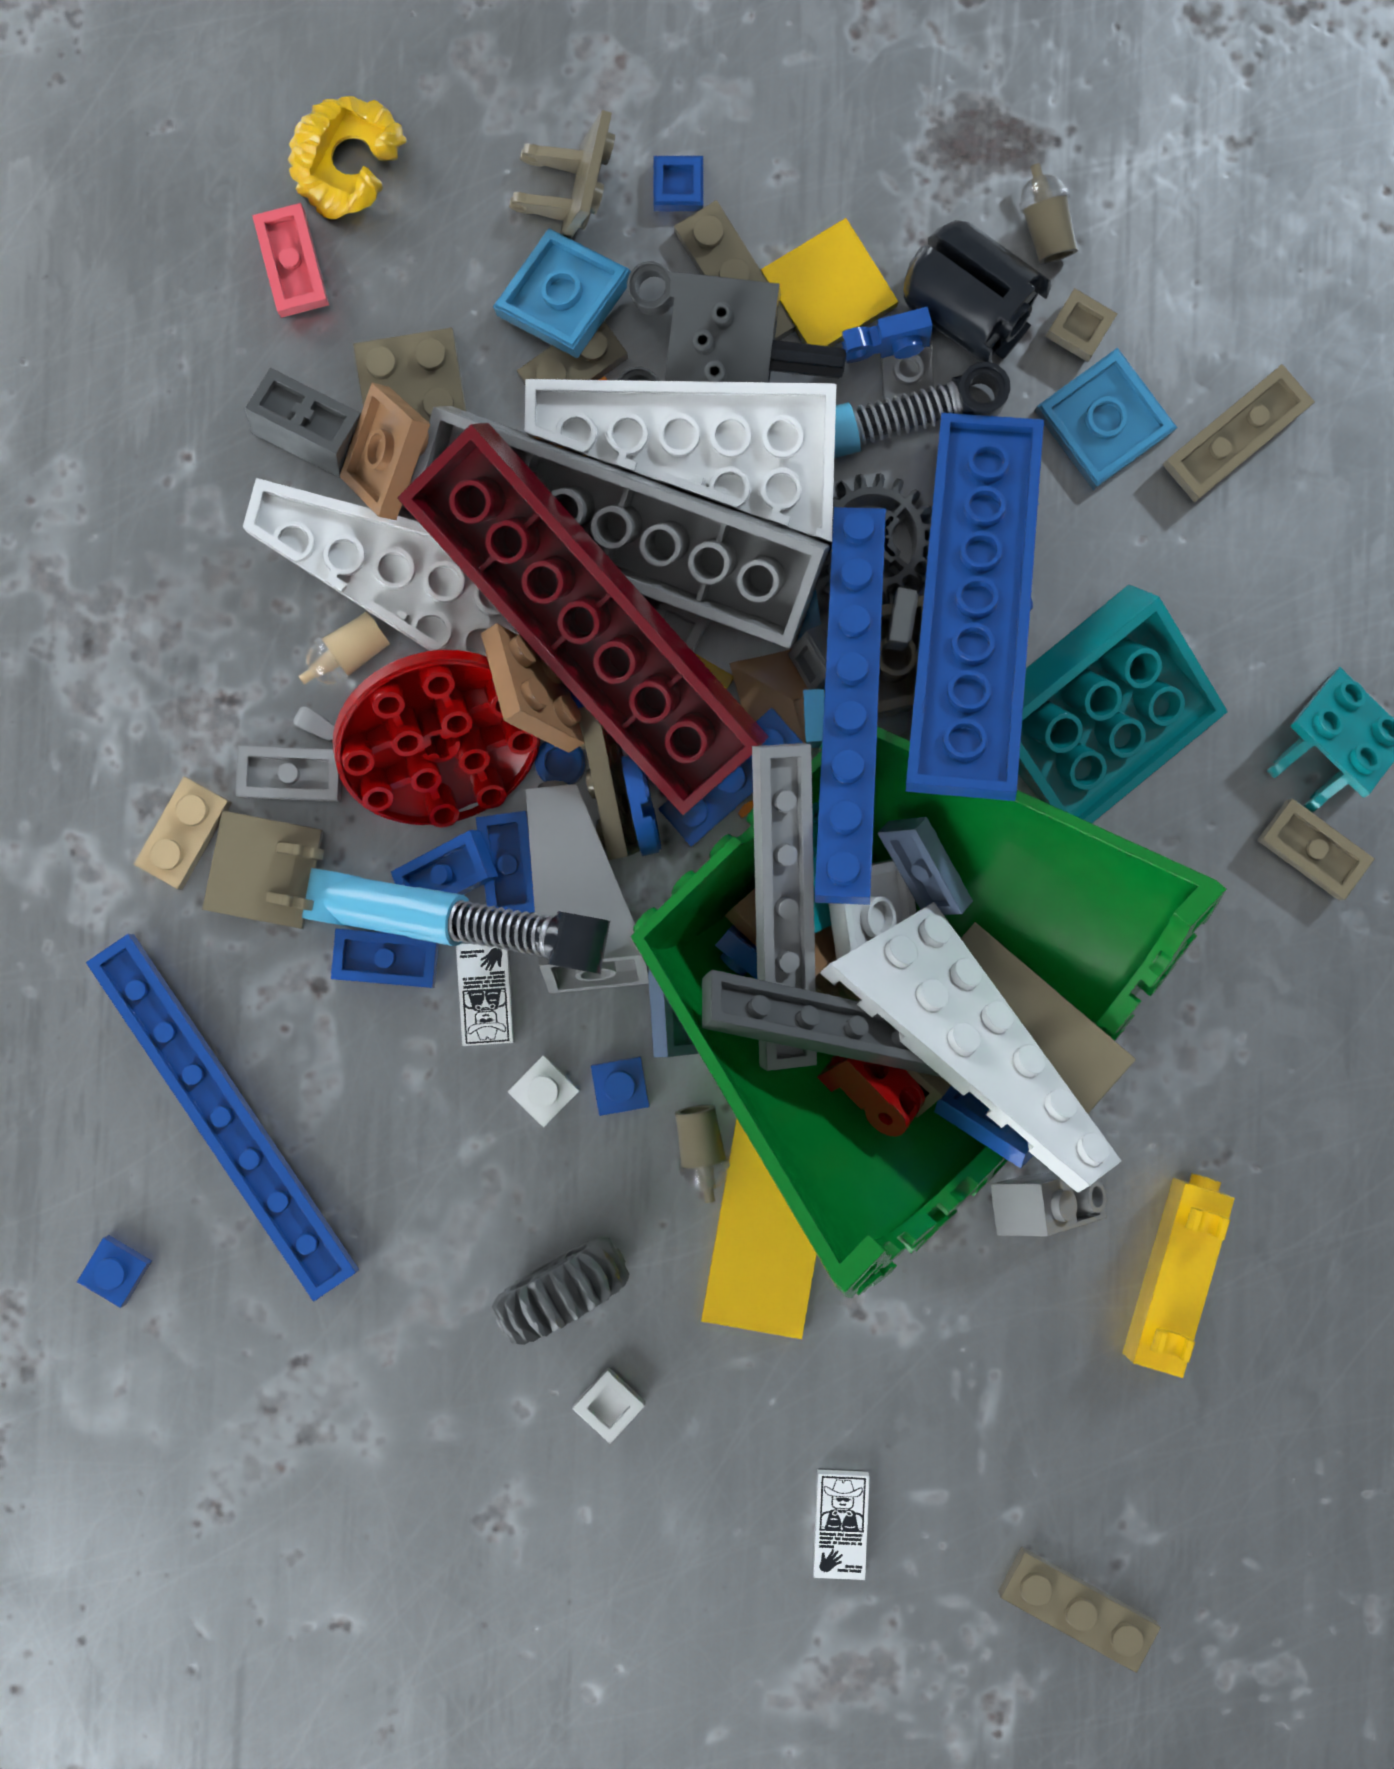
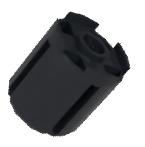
M955 220L938 228L929 236V246H921L910 261L904 279V300L911 311L928 307L933 327L979 361L991 362V357L994 354L1004 359L1031 327L1027 320L1032 312V305L1038 294L1047 299L1052 286L1051 281L970 222Z

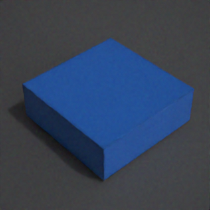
M653 156L654 212L699 211L703 208V156Z

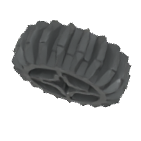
M877 473L873 487H867L865 477L862 474H858L854 479V491H851L843 481L836 483L835 491L839 500L833 497V517L834 507L858 508L862 506H877L888 510L885 516L883 571L888 572L890 570L895 575L883 579L882 605L890 604L889 593H892L894 596L899 587L906 589L905 585H907L912 590L920 592L925 585L918 573L926 575L927 558L925 557H928L929 541L926 539L930 537L931 523L923 524V521L931 516L932 507L931 505H924L919 509L914 507L921 495L917 489L911 491L907 497L900 494L904 484L902 479L897 478L892 488L887 489L883 488L884 475ZM902 521L909 531L912 542V554L908 564L899 557L901 551L895 546L892 539V534ZM832 546L828 552L819 579L827 575L831 577ZM830 580L823 589V592L828 596L830 595Z
M600 1237L587 1241L530 1272L500 1293L492 1305L497 1316L496 1321L503 1334H507L512 1344L525 1345L543 1336L546 1337L550 1333L560 1328L562 1329L572 1321L579 1319L587 1312L594 1310L595 1307L619 1292L626 1285L630 1275L625 1266L626 1261L619 1248H615L610 1238Z

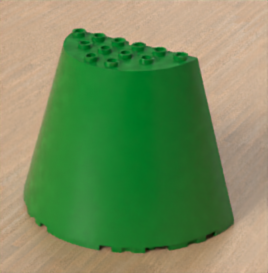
M877 726L872 863L892 859L878 835V832L888 821L927 817L973 900L963 914L944 915L958 936L962 938L976 922L1116 1041L1124 1032L1125 1027L1134 1018L1133 1012L1142 1002L1136 997L1138 992L1142 989L1151 997L1174 969L1178 960L1196 939L1197 935L1194 932L1201 924H1205L1209 920L1227 888L1211 877L1017 790L1015 801L905 792L910 741ZM822 744L819 749L820 752L811 760L812 804L818 802L820 797ZM752 808L746 818V822L751 826L738 837L731 834L723 836L710 851V859L696 873L693 870L685 873L674 885L671 891L672 896L659 909L655 907L650 908L638 919L633 928L634 933L630 937L834 1285L847 1298H853L855 1294L861 1295L872 1285L875 1286L890 1275L897 1267L893 1260L905 1249L910 1254L914 1251L917 1252L941 1227L945 1226L958 1213L956 1208L969 1196L972 1195L974 1197L1003 1168L1008 1160L935 1113L937 1102L918 1118L915 1117L902 1135L894 1137L879 1132L867 1120L865 1111L861 1110L841 1088L831 1092L817 1078L833 1055L817 1052V1065L767 1071L759 1066V1040L702 1029V978L711 970L739 975L721 960L720 956L723 952L715 945L733 925L725 915L755 889L754 813ZM915 901L916 913H917L918 911H920V908H919L918 904H917L916 901ZM748 972L744 976L755 979Z

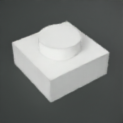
M544 1054L508 1090V1093L539 1124L545 1127L580 1089Z
M607 1367L574 1403L572 1409L611 1444L645 1407L646 1401L613 1370Z

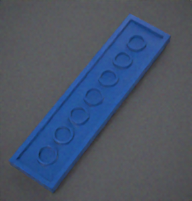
M941 413L905 792L1015 801L1044 428V420Z

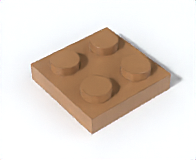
M372 382L340 478L378 517L397 520L402 506L397 497L411 484V478L418 458L427 448L428 430L431 424L390 387Z
M498 623L482 632L481 636L504 721L568 753L584 744L579 724L581 713L572 699L570 690L523 637Z

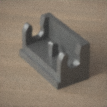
M269 368L245 407L251 433L340 478L346 453L353 439L361 413Z

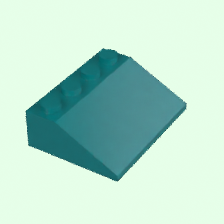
M1128 584L1026 668L1018 774L1039 800L1089 823L1095 822L1228 712L1159 596Z

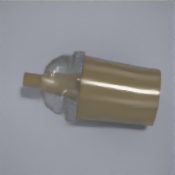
M1037 163L1030 166L1033 179L1029 180L1022 189L1019 208L1021 214L1025 216L1038 261L1044 264L1067 258L1078 251L1068 202L1070 198L1069 190L1063 186L1056 176L1043 175L1041 165Z
M697 1105L683 1108L675 1112L681 1161L679 1172L680 1175L684 1176L686 1183L691 1188L704 1192L705 1203H712L715 1201L713 1189L718 1188L725 1181L727 1168L730 1167L729 1157L725 1155L716 1109L714 1105Z

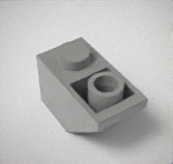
M1054 1172L1019 1176L991 1184L997 1236H1051L1106 1218V1191L1101 1178L1079 1193Z

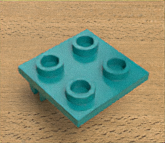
M1339 667L1331 674L1290 725L1300 738L1282 753L1266 771L1273 778H1276L1294 761L1313 746H1316L1340 771L1309 797L1310 800L1303 806L1313 813L1348 784L1365 798L1373 791L1394 762V717L1390 716L1358 682L1353 680Z

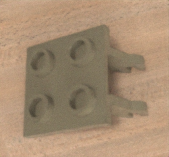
M605 110L600 112L581 142L579 150L539 146L529 143L524 144V149L521 150L520 155L521 161L533 166H547L576 174L571 199L514 192L513 197L510 199L509 207L519 213L537 214L563 221L560 234L569 239L573 237L578 228L585 230L590 214L596 215L603 196L604 184L597 182L601 165L608 164L614 147L615 134L608 132L612 113Z
M222 810L202 910L304 929L303 909L312 911L314 905L313 900L305 899L311 868H316L317 860H323L324 850L320 849L323 830Z

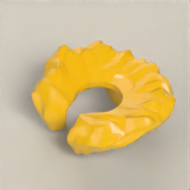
M354 96L325 99L319 104L312 105L311 113L301 117V121L295 126L294 136L289 142L292 150L288 157L292 165L289 168L290 176L298 182L295 188L298 194L308 198L310 205L316 207L317 213L324 218L338 219L348 213L359 212L371 206L376 200L378 193L383 189L382 182L368 167L363 166L359 173L352 175L344 174L335 168L333 153L342 141L352 138L364 141L369 146L373 155L381 161L397 160L399 148L407 141L403 135L402 125L396 123L391 112L376 100L365 102Z

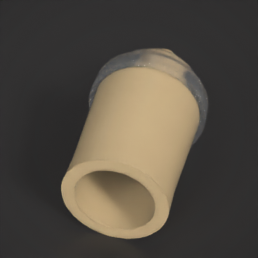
M366 611L323 638L318 637L314 640L315 644L309 649L306 656V664L309 669L298 677L304 685L313 678L324 684H335L340 681L344 683L350 679L349 675L389 646L390 643L371 615Z

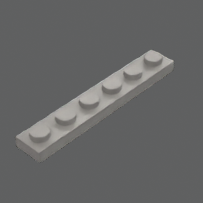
M796 743L752 746L757 979L816 992L811 745ZM759 1040V1066L767 1071L817 1065V1052Z

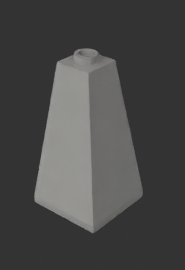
M555 780L543 782L538 785V788L526 789L535 913L538 916L545 915L549 917L557 915V912L560 911L610 921L601 974L549 965L547 958L538 956L539 967L549 994L649 984L647 964L630 937L634 933L635 923L577 784L568 785L566 782Z

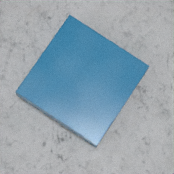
M549 228L493 305V308L498 317L578 358L627 289V280L631 271Z
M1118 348L1040 403L1034 410L1038 417L1044 420L1046 428L1093 490L1177 429V426Z

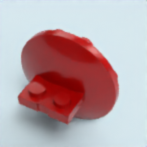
M434 650L412 654L391 662L375 671L355 688L339 712L333 731L332 744L340 779L350 795L364 808L395 822L412 825H434L445 828L453 825L456 821L475 816L487 809L497 808L502 805L506 797L518 787L530 771L536 759L541 739L504 721L487 656L461 650ZM478 803L477 806L471 809L459 812L460 809L468 805Z

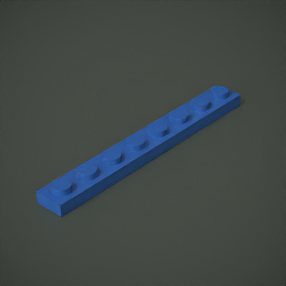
M834 507L815 903L870 905L886 509Z
M127 934L88 960L86 964L312 1301H316L359 1271V1268L134 934Z

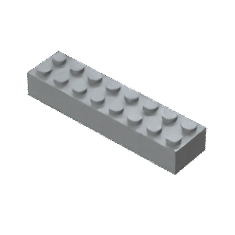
M433 407L429 420L431 425L428 430V445L425 452L418 458L412 482L470 424L489 423L641 594L789 649L797 641L831 544L532 437L522 431L456 407Z

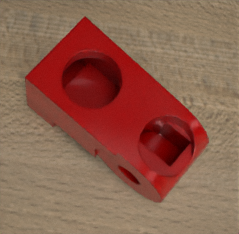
M833 1055L817 1077L831 1092L841 1088L861 1110L865 1111L870 1124L876 1130L888 1136L896 1137L902 1135L925 1101L923 1090L904 1069Z

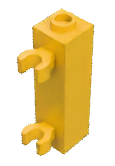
M1191 1173L1189 1182L1177 1178L1172 1179L1122 1352L1134 1364L1177 1377H1184L1187 1363H1190L1195 1346V1335L1222 1241L1225 1240L1231 1221L1229 1217L1235 1200L1234 1197L1219 1191L1222 1183L1220 1181Z

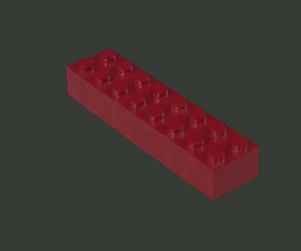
M489 423L470 424L397 497L682 815L688 812L752 755V746H762L769 737Z

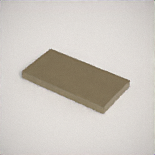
M975 922L962 936L961 940L1087 1114H1089L1136 1061V1058Z

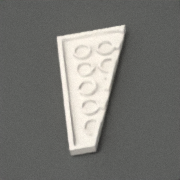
M525 379L524 432L527 435L832 544L837 384Z
M256 478L243 523L245 532L427 650H461L487 656L481 633L494 624L498 623L519 635L514 627L418 521L398 516L397 520L378 517L367 507Z
M934 902L833 961L820 972L833 985L840 981L860 998L857 1005L868 1015L874 1017L878 1013L898 1030L900 1042L963 1096L970 1092L989 1108L986 1115L1002 1128L1008 1124L1026 1139L1029 1152L1077 1193L1091 1186L1121 1162L1119 1156Z

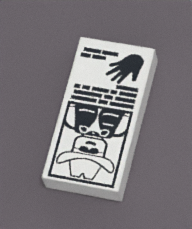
M460 944L456 946L462 1046L514 1043L509 950L506 951L495 947L490 948L479 944Z
M817 1469L813 1556L814 1578L865 1580L870 1478L868 1472Z

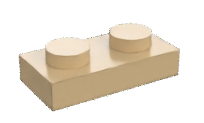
M183 776L134 865L174 888L183 890L219 827L222 810L228 811L232 802L190 778Z

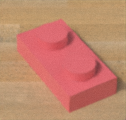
M297 203L252 215L274 302L280 317L283 318L329 306L310 228L302 204Z

